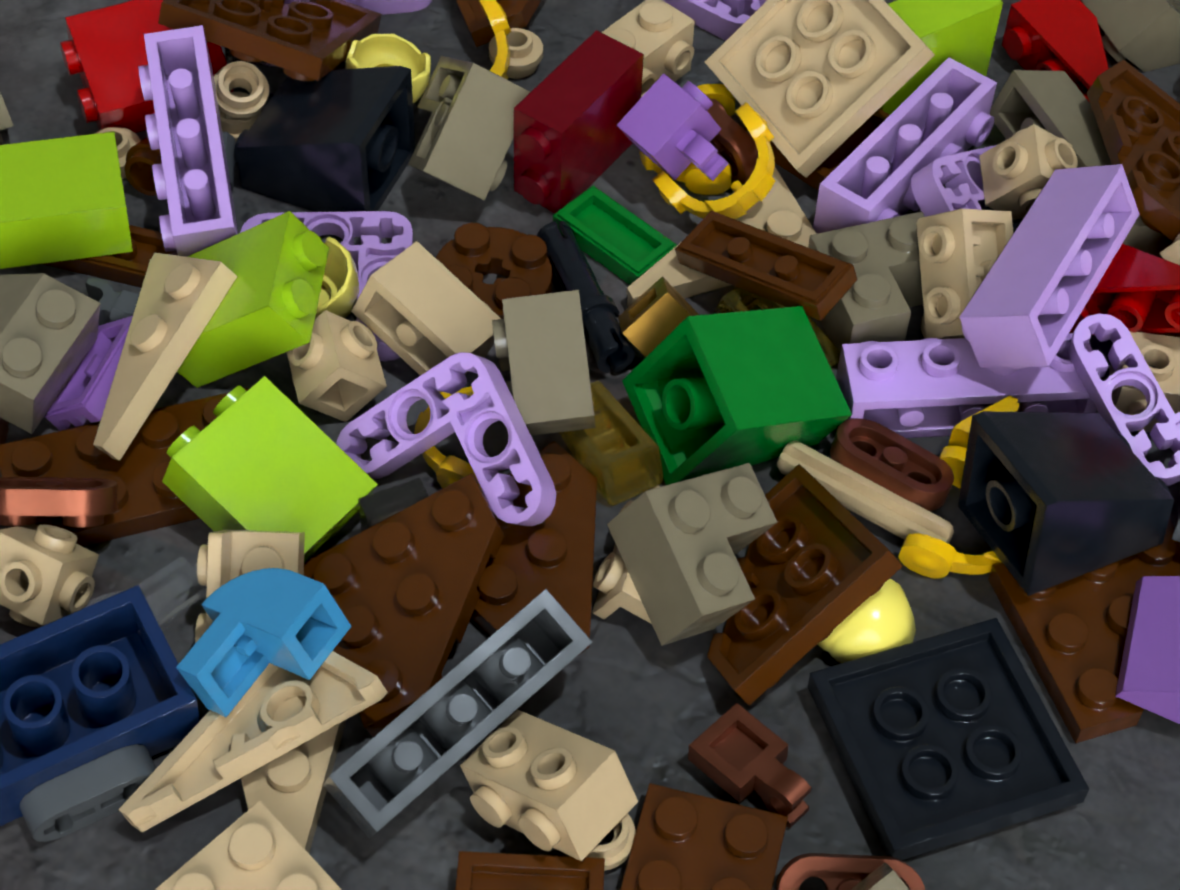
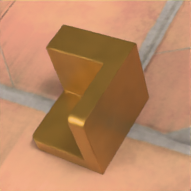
M662 276L619 315L618 319L622 334L647 357L687 316L699 314Z

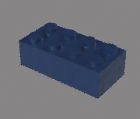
M139 585L0 644V826L22 817L23 815L19 808L20 801L32 789L44 782L125 746L144 745L152 757L178 745L199 723L200 716L197 699L189 684L177 670L178 662Z

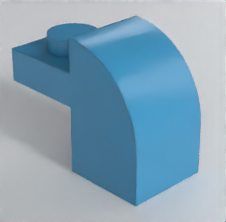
M267 568L255 570L228 581L201 604L213 623L176 668L207 709L227 717L269 663L310 680L352 626L324 583L287 569Z

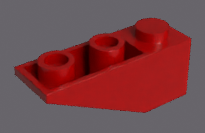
M1021 0L1011 4L1002 46L1013 60H1016L1024 70L1065 71L1089 101L1086 93L1096 78L1109 69L1097 17L1080 0Z
M1122 243L1069 333H1074L1080 321L1090 315L1099 313L1112 315L1121 320L1128 330L1132 332L1180 333V265Z

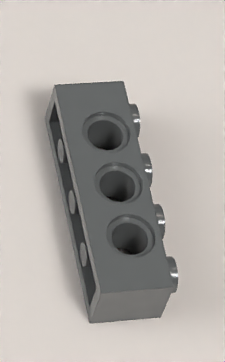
M545 589L329 775L323 786L369 839L372 838L574 660L592 641L548 590Z

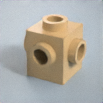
M1033 124L1028 128L1017 131L1009 139L979 155L985 205L997 211H1012V219L1014 220L1024 218L1055 169L1077 168V156L1072 148V144Z
M324 310L315 319L310 343L286 352L299 404L341 421L347 422L387 387L377 352V341L372 331L358 321L347 320L327 310Z
M31 524L0 529V605L10 609L9 615L15 621L37 628L83 609L88 604L94 591L95 581L92 575L99 554L76 544L78 538L75 534L57 526Z

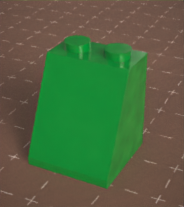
M803 306L687 316L622 380L666 485L747 463L753 466L777 458L782 453L784 447L791 441L797 440L808 447L817 445L852 415Z

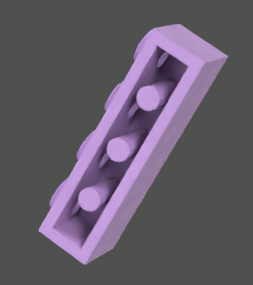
M203 25L144 34L148 65L138 66L144 100H153L155 110L154 114L145 115L151 150L160 149L162 163L152 165L158 200L167 199L169 214L159 216L163 244L166 252L176 250L178 256L184 257L238 234L213 69Z
M951 58L945 60L820 183L813 225L815 232L818 234L903 216L910 209L914 212L919 210L920 208L911 190L913 174L939 157L966 152L972 145L979 147L984 143L994 124V117L990 115L997 82Z
M1122 164L1055 169L959 317L963 335L970 342L980 368L1009 367L1011 369H1023L1027 367H1049L1140 215Z
M1073 333L1067 335L1049 367H1027L1023 369H1011L1009 367L980 368L970 342L965 338H926L914 341H865L842 344L836 375L838 385L852 413L847 420H871L904 438L950 436L956 424L1008 396L1019 399L1018 404L1020 406L1018 412L1096 413L1097 409L1077 374L1068 353ZM1090 341L1086 347L1088 352L1092 351Z

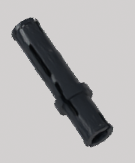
M556 221L550 222L539 230L537 236L545 241L547 256L552 265V273L562 292L579 290L584 336L593 352L600 371L609 373L610 366L606 360L608 357L614 373L619 372L631 364L635 356L631 344L622 334L621 327L618 324L616 317H619V310L613 299L604 295L583 251L576 241L570 224L565 221L560 222L559 227L564 235L562 237Z

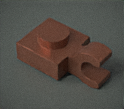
M738 703L732 706L689 744L688 760L739 803L755 790L769 812L788 816L786 826L789 828L809 811V805L803 799L811 792L812 787L799 774L783 765L787 760L789 745Z

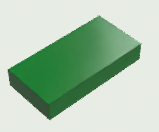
M593 185L553 215V222L556 221L562 236L564 235L559 225L561 221H565L570 224L580 249L629 285L677 246L676 243Z

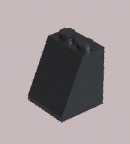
M403 66L331 70L319 81H300L287 76L276 93L272 92L269 94L265 107L250 129L243 130L237 139L234 158L239 164L242 188L313 212L378 211L409 164L415 151L411 69Z
M983 411L972 415L958 507L1028 596L1163 544L1174 498L1171 496L1166 484L1160 478L1154 477L1133 453L1128 441L1122 435L1116 434L1099 413Z

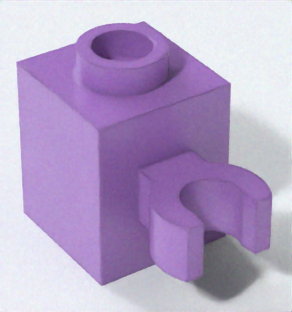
M663 73L617 124L618 128L638 150L674 180L680 176L691 162L712 181L729 164L717 153L718 150L710 143L721 130V127L707 112L713 105V102L690 81H687L681 88Z

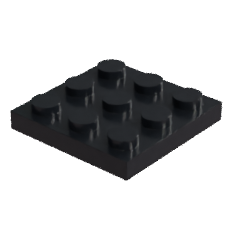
M997 618L810 673L807 687L888 857L900 860L914 857L1083 803L1087 796L1089 787Z

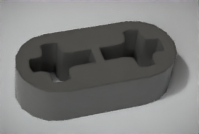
M144 745L125 746L35 787L23 797L19 808L33 839L38 842L56 840L119 812L118 809L152 774L156 766Z

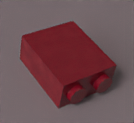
M596 30L514 107L515 192L522 195L527 201L541 205L556 213L586 191L633 144L618 128L617 124L641 98L643 53Z

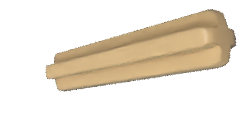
M797 440L791 441L780 454L777 467L782 474L786 476L800 464L846 509L905 540L909 534L920 533L950 543L954 529L949 521L900 497Z

